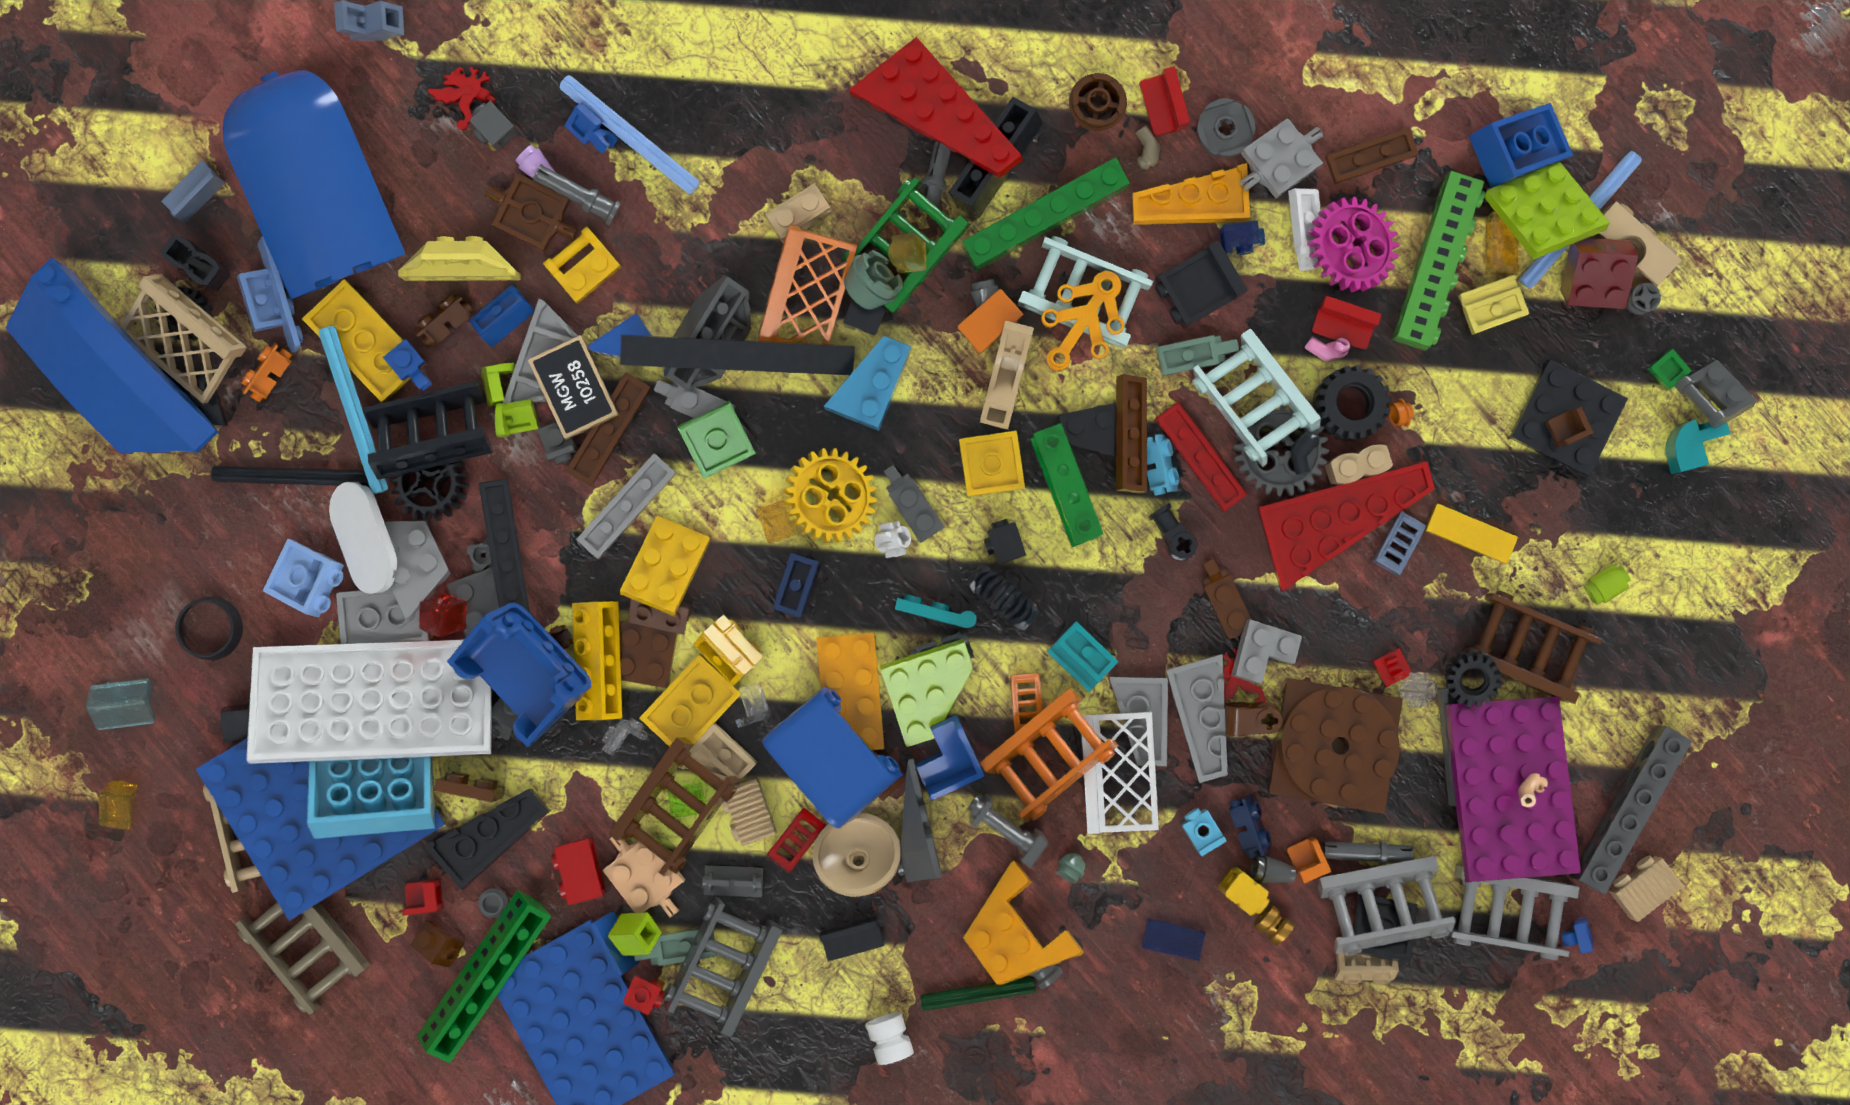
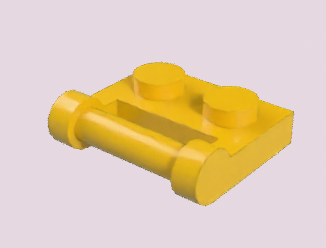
M587 226L580 231L582 234L552 260L548 258L543 262L544 266L577 304L621 268L620 264ZM589 243L595 248L565 274L560 271L559 268Z

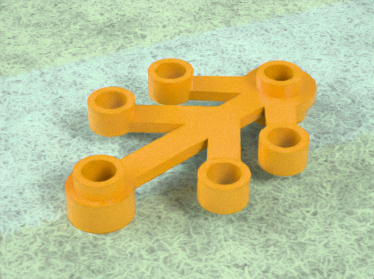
M1103 271L1094 277L1092 283L1074 287L1065 284L1058 289L1057 297L1062 303H1070L1077 297L1093 296L1089 303L1084 306L1060 311L1047 309L1043 312L1041 321L1048 328L1056 326L1057 323L1077 319L1060 347L1053 348L1048 353L1046 362L1051 370L1061 372L1068 367L1070 363L1069 353L1087 326L1092 344L1090 348L1091 356L1100 360L1108 354V346L1103 342L1097 310L1104 301L1108 316L1106 324L1108 333L1118 335L1123 331L1124 321L1119 317L1115 297L1121 290V281L1115 273ZM1103 281H1110L1112 289L1104 290L1101 283ZM1062 290H1070L1072 296L1069 299H1064L1061 296ZM1048 313L1054 314L1056 321L1054 323H1047L1045 315ZM1118 321L1121 325L1120 330L1113 331L1110 328V323ZM1097 345L1103 346L1105 349L1104 354H1095L1094 347ZM1055 354H1062L1064 362L1061 364L1055 363L1053 360Z

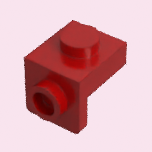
M635 976L623 1003L650 1015L654 1007L660 1009L664 1001V991L662 989L665 982L656 978L649 982Z

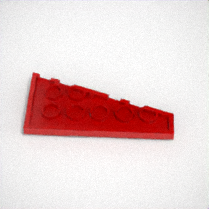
M917 37L849 89L850 94L855 98H861L870 103L873 108L880 112L882 110L895 117L898 122L931 140L940 142L950 151L958 152L970 159L972 163L999 178L1023 160L1022 155Z

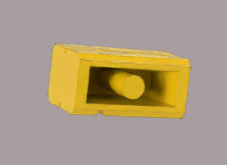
M724 615L707 628L693 643L732 686L737 684L764 658L760 654L759 647L754 642L748 641L740 633L739 626L734 621L728 620Z
M1236 866L1232 867L1218 884V890L1249 915L1255 914V912L1260 914L1269 903V899H1267L1269 892Z

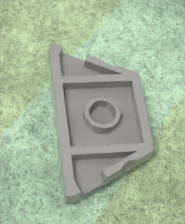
M541 299L537 302L503 404L532 399L533 404L547 402L528 359L578 336Z
M384 522L397 557V570L393 571L392 578L395 577L391 589L406 621L410 622L414 619V613L423 602H428L435 593V589L443 584L451 573L426 522Z

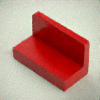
M1175 66L1163 69L1162 74L1159 76L1141 80L1139 86L1153 135L1157 137L1187 129L1190 119Z
M1325 296L1319 305L1311 332L1337 341L1338 338H1345L1349 341L1351 347L1366 350L1373 329L1379 325L1382 314Z

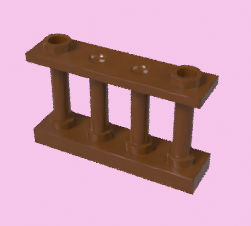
M1497 590L1496 594H1486L1484 599L1495 603L1478 645L1475 644L1474 648L1464 647L1463 651L1465 654L1469 653V650H1475L1476 653L1482 651L1486 656H1490L1494 660L1502 676L1551 697H1559L1563 702L1576 704L1580 693L1571 690L1573 686L1571 680L1586 644H1600L1602 641L1601 638L1594 636L1595 630L1579 624L1577 628L1513 602L1514 596ZM1505 609H1509L1522 616L1506 655H1502L1501 659L1490 655L1491 650L1489 648ZM1535 620L1549 627L1533 666L1529 667L1526 671L1517 667L1519 662L1516 660L1531 623ZM1561 631L1576 639L1559 679L1556 678L1555 682L1544 678L1546 673L1543 671Z
M676 737L609 832L616 840L628 839V837L635 838L663 860L665 864L659 871L662 876L672 875L673 873L677 874L686 863L684 857L724 801L728 802L737 791L735 785L740 780L736 776H727L723 781L691 757L692 753L690 750L694 744L685 737ZM684 765L716 790L707 805L674 780L673 774L679 766L682 767ZM667 789L699 814L690 829L657 804L658 800L656 798L662 790L665 791ZM650 813L682 838L673 853L640 828L641 824L639 822L645 814L648 815Z

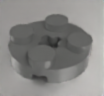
M1229 98L1215 100L1207 105L1199 116L1196 126L1198 141L1212 157H1235L1250 145L1255 133V120L1253 114L1245 105L1242 106L1240 103ZM1222 121H1225L1227 125L1233 126L1228 136H1225L1224 133H1220L1218 130L1221 127Z

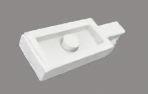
M1292 189L1288 192L1295 253L1298 255L1299 270L1310 271L1316 269L1313 266L1318 262L1317 258L1309 257V254L1314 252L1315 248L1308 246L1307 243L1315 239L1308 234V231L1316 228L1312 221L1319 217L1318 212L1321 211L1319 191L1317 189Z

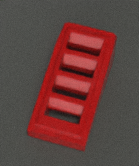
M803 807L767 853V857L790 874L817 839L820 832L826 827V824ZM802 819L805 820L816 830L811 833L800 824V821ZM794 829L808 838L806 843L792 833ZM787 838L801 848L799 852L785 843ZM782 848L793 857L792 861L790 862L777 851Z

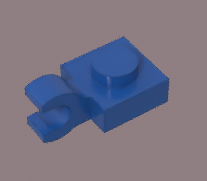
M584 103L575 106L564 125L584 145L592 142L601 153H605L608 146L613 148L618 141V138L612 132L600 128L603 121Z
M407 339L403 340L383 357L401 380L405 381L410 377L414 384L423 391L432 385V382L420 369L426 361Z

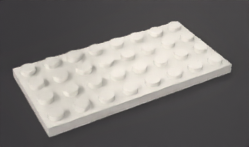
M464 640L253 647L247 761L249 764L491 754L492 688L480 676L475 679L459 677L447 663V660Z

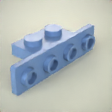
M262 236L258 242V248L265 269L238 274V283L253 332L282 327L289 351L294 353L298 351L301 346L300 343L303 342L300 327L294 324L292 315L295 314L293 302L290 298H286L284 291L286 287Z

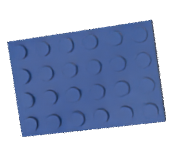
M592 919L524 956L497 994L556 1105H622L674 1076L676 1073L644 1014L623 1003L629 986L623 975L618 977L615 974L590 927V924L593 923Z

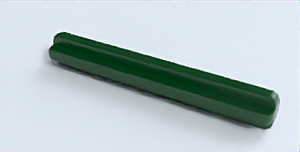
M1025 977L1003 985H997L994 982L922 994L920 997L921 1007L923 1011L1033 994L1036 992V986L1033 977Z

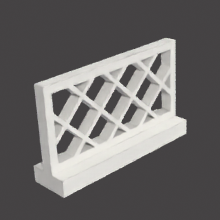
M1152 712L1082 715L1103 741L1108 740L1100 733V721L1112 720L1121 728L1112 740H1115L1124 731L1136 741L1126 754H1123L1118 748L1114 749L1122 759L1112 770L1104 763L1101 764L1099 762L1084 774L1087 834L1159 830ZM1146 718L1147 731L1138 739L1126 727L1133 719ZM1123 719H1129L1124 724V726L1118 721ZM1082 736L1084 760L1094 749ZM1146 736L1148 740V747L1142 743L1143 739ZM1138 745L1148 752L1149 760L1141 769L1128 758ZM1125 760L1138 771L1127 784L1114 773ZM1148 765L1150 777L1143 772ZM1102 767L1108 772L1104 779ZM1140 774L1150 782V790L1143 798L1129 787ZM1110 776L1114 777L1124 786L1114 799L1108 796L1103 788V784ZM1126 790L1139 800L1138 804L1129 814L1116 803ZM1150 794L1151 806L1145 801ZM1104 797L1110 802L1106 808L1104 806ZM1141 804H1144L1152 812V824H1139L1131 815ZM1114 805L1126 817L1119 825L1106 826L1105 813ZM1128 819L1134 823L1131 825H1123Z

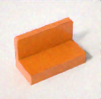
M999 289L958 325V330L972 344L971 348L979 356L1002 336L1005 321L1017 323L1024 314L1003 290Z

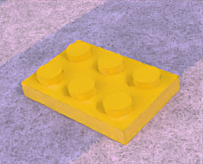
M657 515L620 589V594L675 616L710 543V537Z
M698 654L639 719L669 747L676 737H685L695 744L740 697L742 692L735 686H732L701 654Z

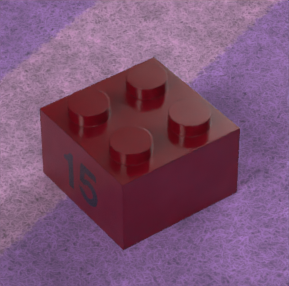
M1586 238L1571 244L1560 288L1568 306L1626 309L1639 256L1631 241Z

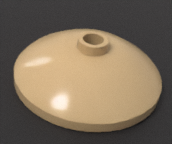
M860 813L854 820L841 828H835L829 823L818 835L813 848V864L819 879L830 890L845 896H864L880 890L894 877L901 860L900 843L893 828L881 818L866 813ZM858 860L864 861L860 866L854 865Z

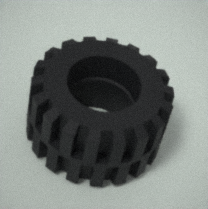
M1358 365L1354 367L1346 366L1334 371L1322 380V383L1315 390L1317 394L1313 398L1312 404H1315L1314 410L1321 418L1320 427L1323 426L1326 429L1325 433L1327 435L1336 436L1335 439L1340 441L1344 439L1355 441L1374 434L1378 431L1377 429L1385 424V418L1390 415L1391 409H1388V405L1392 403V398L1387 396V392L1390 391L1388 385L1383 386L1381 381L1384 379L1380 375H1373L1374 370L1370 368L1364 370L1362 366ZM1345 387L1355 388L1365 397L1367 404L1366 412L1359 420L1347 419L1338 410L1337 395Z

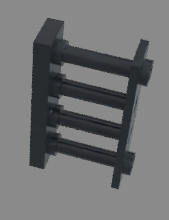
M478 381L364 407V413L373 429L378 428L380 451L367 454L368 464L376 478L380 480L492 453L491 442L484 428H477L475 405L486 402V397ZM463 408L466 431L449 435L447 411ZM435 414L437 438L420 442L418 418ZM406 421L408 445L392 448L390 425Z

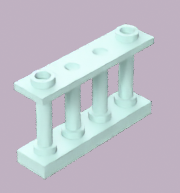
M1052 236L1051 239L1045 237L1042 248L1049 250L1034 289H1030L1029 293L1026 291L1022 292L1018 306L1042 315L1047 309L1060 311L1073 308L1071 306L1072 301L1070 303H1062L1057 300L1055 304L1045 300L1046 295L1044 292L1060 255L1076 261L1067 282L1072 287L1079 286L1087 266L1101 272H1113L1120 280L1130 283L1118 311L1119 317L1124 321V329L1118 335H1111L1106 329V324L1101 322L1099 324L1103 341L1125 349L1131 334L1126 333L1125 324L1140 288L1148 291L1153 283L1152 280L1148 279L1149 275L1137 269H1132V272L1076 250L1067 246L1068 242L1060 237ZM1103 281L1101 286L1104 290L1108 291L1111 282ZM1065 289L1062 297L1069 299L1072 293L1070 290ZM1048 313L1045 315V317L1056 321L1054 314ZM1077 319L1061 322V324L1072 328ZM1114 321V323H1110V328L1113 331H1118L1121 325L1118 321ZM1087 326L1083 333L1089 335V330Z
M1250 328L1241 335L1242 346L1239 352L1207 374L1198 365L1193 368L1195 379L1192 382L1201 394L1206 393L1245 443L1244 450L1253 462L1258 460L1263 467L1267 464L1265 450L1299 427H1306L1310 433L1314 432L1320 427L1321 418ZM1246 360H1254L1259 367L1257 369L1258 373L1222 397L1213 383ZM1271 382L1276 389L1275 395L1239 419L1230 405L1262 383ZM1288 404L1294 412L1292 418L1257 442L1247 428L1280 405L1285 406Z

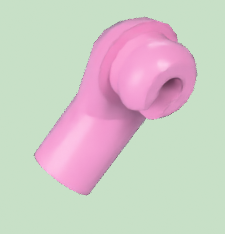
M1312 336L1304 348L1321 360L1330 362L1346 356L1350 349V343L1345 338H1338L1337 341L1324 344Z

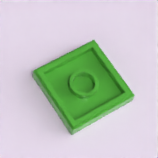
M730 401L677 426L703 479L756 454Z

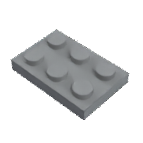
M391 587L385 592L368 594L361 590L336 593L341 644L431 641L428 602L424 601L414 613V619L407 622Z

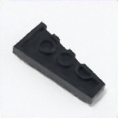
M528 789L496 806L491 811L477 816L463 826L451 830L437 840L425 844L424 847L459 889L463 890L551 810L533 789Z

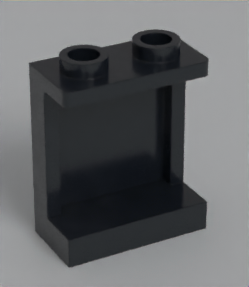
M1219 240L1172 269L1158 274L1155 278L1157 283L1154 284L1159 297L1162 300L1166 298L1171 307L1168 311L1176 325L1181 324L1183 329L1243 296L1248 291Z

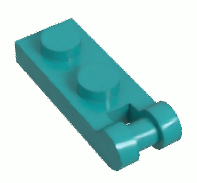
M908 594L904 595V599L897 598L895 610L963 628H971L976 623V615L971 611H964L961 614L949 611V605L934 601L932 607L920 604L922 598Z

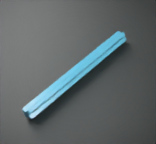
M334 326L324 327L319 330V336L370 489L373 494L382 493L388 490L386 478L378 480L368 464L367 454L377 451L336 328Z

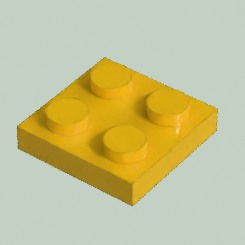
M1017 431L959 439L967 497L1025 489Z

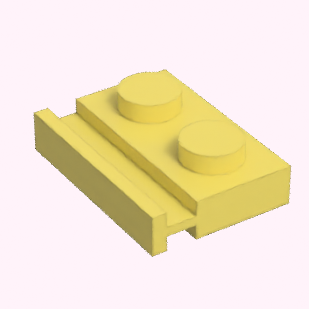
M1515 275L1458 295L1472 335L1529 314L1520 287L1516 283Z

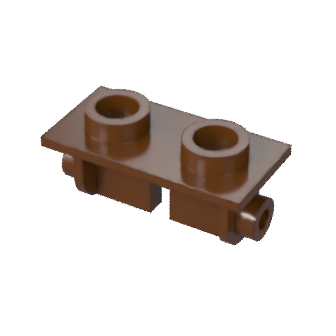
M460 293L455 296L449 294L439 303L440 309L433 315L427 313L416 323L418 326L415 330L416 335L419 337L424 333L426 336L422 340L428 347H431L433 344L437 346L438 343L451 333L444 325L447 321L456 329L471 316L470 313L474 309L467 301L463 304L460 303L463 299Z
M631 599L628 623L685 635L691 610L686 606H679L675 616H672Z

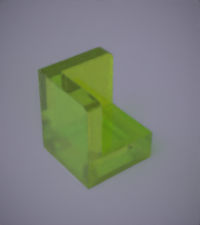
M702 782L682 786L706 804ZM667 790L671 810L669 813L673 817L679 818L698 814Z

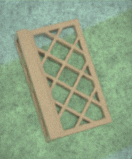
M162 274L144 276L138 285L142 290L123 321L122 329L158 366L201 403H208L235 357L242 356L247 347ZM149 296L156 303V314H148L146 301ZM166 315H172L177 319L179 332L169 333ZM158 317L161 334L152 335L149 318ZM136 319H141L144 336L139 337L131 330ZM193 333L198 337L200 350H190L188 334ZM180 335L183 352L173 353L170 336ZM162 337L165 354L160 355L155 351L153 338ZM209 352H215L223 359L218 369H212ZM201 353L204 370L195 371L191 354ZM175 356H184L186 373H181L176 369ZM205 374L207 387L204 392L198 388L195 375Z

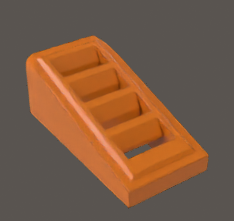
M1039 672L1010 675L1014 733L1026 725L1020 724V718L1035 717L1042 711ZM1034 682V688L1017 689L1018 683ZM1035 694L1034 700L1018 701V695ZM1036 706V711L1019 712V707Z

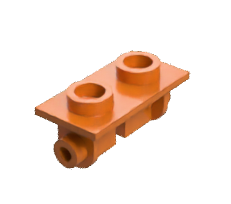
M275 342L271 347L266 345L257 357V360L261 362L255 371L249 369L240 382L244 385L242 392L246 394L248 390H251L250 397L258 402H261L263 398L266 399L277 383L268 377L269 373L272 372L281 377L292 362L290 358L293 354L284 348L278 352L276 350L278 345Z

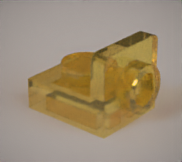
M110 781L99 794V826L126 830L133 824L132 799L138 792V785L129 784L125 781Z

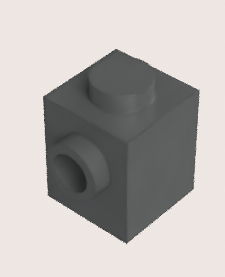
M491 101L486 105H479L473 111V117L469 120L475 127L471 132L484 145L488 141L498 152L519 133L514 125Z

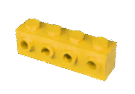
M618 602L572 603L574 660L588 674L592 682L588 691L576 702V720L622 719Z

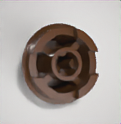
M1094 73L1081 78L1073 86L1069 96V108L1073 118L1081 126L1093 131H1103L1112 128L1123 118L1127 108V97L1124 88L1115 78L1103 73Z

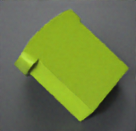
M504 363L482 368L481 376L488 407L496 406L497 403L504 401L499 376L514 372V363Z
M532 399L496 404L495 429L498 437L503 438L514 433L539 429V421Z

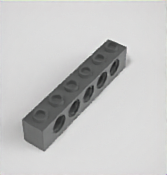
M1654 726L1579 858L1581 873L1570 874V877L1592 890L1606 895L1691 745L1692 740L1667 726Z

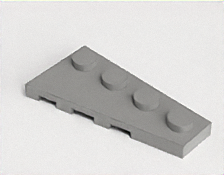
M1223 654L1166 670L1198 782L1202 783L1228 775Z

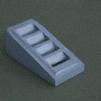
M1401 511L1371 561L1395 576H1399L1412 555L1426 525ZM1402 522L1416 529L1414 534L1400 527ZM1398 532L1409 538V543L1407 544L1395 537L1396 533ZM1393 542L1404 549L1403 553L1390 547L1391 543ZM1386 552L1399 558L1397 563L1385 557Z

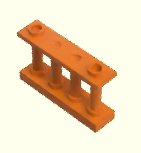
M1070 688L980 762V765L987 773L995 774L997 772V774H1002L1027 806L1018 813L1022 819L1030 820L1032 818L1036 820L1047 811L1045 806L1097 763L1103 764L1115 755L1113 750L1119 746L1112 739H1108L1104 743L1078 711V704L1083 700L1076 691ZM1062 717L1069 718L1094 749L1082 761L1078 759L1055 730L1057 727L1055 723ZM1040 736L1048 738L1071 768L1059 780L1033 749L1034 744L1032 742ZM1018 754L1025 756L1049 787L1037 799L1034 798L1011 768L1012 763L1010 761Z

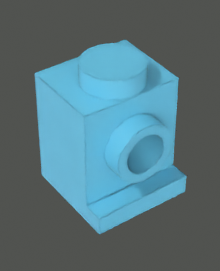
M1199 808L1190 811L1184 816L1185 821L1180 823L1200 856H1204L1227 842L1206 809L1200 811ZM1202 825L1208 828V833L1205 836L1198 834V828Z

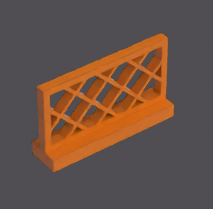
M789 224L760 325L758 341L801 343L796 341L801 338L803 343H808L804 336L819 328L824 337L822 344H829L845 290L844 278L854 259L857 245L806 231L798 226ZM804 238L817 241L822 251L807 259L802 250ZM822 243L829 244L831 246L825 249ZM837 247L849 250L847 260L835 267L828 252ZM801 255L804 261L797 264L799 256ZM825 255L832 269L817 277L810 262ZM807 265L814 279L799 286L794 278V273L797 269ZM844 268L843 273H842V277H841L840 274H839V272H838V270ZM835 273L840 282L839 287L827 294L820 280ZM793 282L796 289L790 291L791 284ZM817 283L824 297L809 304L802 290ZM799 293L806 306L791 314L786 305L787 298ZM836 295V298H835V301H834V305H833V303L831 302L830 298H832L833 296ZM827 301L832 309L831 315L819 322L812 308ZM785 310L788 316L782 319L783 312ZM809 310L816 324L801 332L794 318ZM790 320L798 332L797 335L789 339L777 336L779 327ZM828 323L825 332L822 326Z

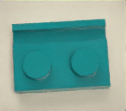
M1077 621L1047 651L1088 692L1118 663Z

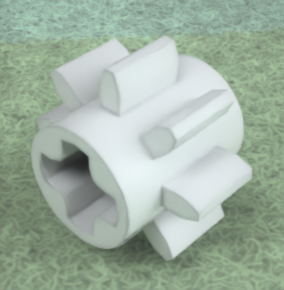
M900 521L879 525L881 531L875 535L876 548L881 553H885L886 558L905 555V548L911 543L909 530L904 526H900Z

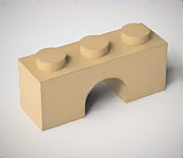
M1617 201L1608 206L1602 213L1610 222L1607 230L1590 237L1595 239L1631 241L1639 255L1634 277L1641 284L1651 283L1656 287L1659 286L1681 262V259L1676 255L1677 251L1670 244L1662 243L1655 236V231L1649 225L1641 224L1633 217L1634 213L1628 206L1619 204Z

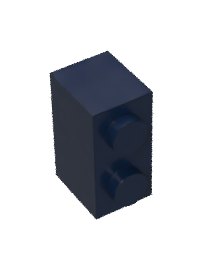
M791 553L772 609L802 618L820 562Z

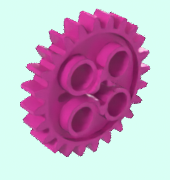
M1352 197L1348 201L1342 198L1337 203L1332 202L1327 205V209L1324 208L1319 211V217L1312 221L1316 228L1309 230L1308 234L1315 239L1309 241L1307 245L1314 247L1315 251L1309 254V257L1318 259V262L1313 266L1314 268L1322 267L1324 269L1321 273V278L1327 275L1331 276L1329 285L1332 286L1339 281L1340 290L1350 287L1351 292L1359 289L1365 291L1379 285L1380 280L1382 281L1389 277L1387 272L1395 268L1394 264L1390 261L1399 258V255L1392 252V250L1400 246L1399 243L1392 242V238L1398 235V232L1389 231L1393 221L1385 222L1383 220L1386 215L1385 211L1380 214L1376 213L1377 204L1367 208V199L1358 203L1356 197ZM1355 221L1359 223L1361 230L1357 229ZM1332 233L1337 237L1338 244L1333 240ZM1369 246L1374 249L1375 256L1370 252ZM1346 259L1352 263V269L1347 265Z

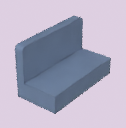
M201 161L161 202L171 211L170 213L176 219L186 223L226 182L207 163Z

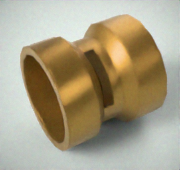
M1270 905L1257 917L1253 926L1259 932H1265L1268 935V940L1275 946H1278L1289 936L1295 924L1288 918L1281 917L1280 911L1274 905Z

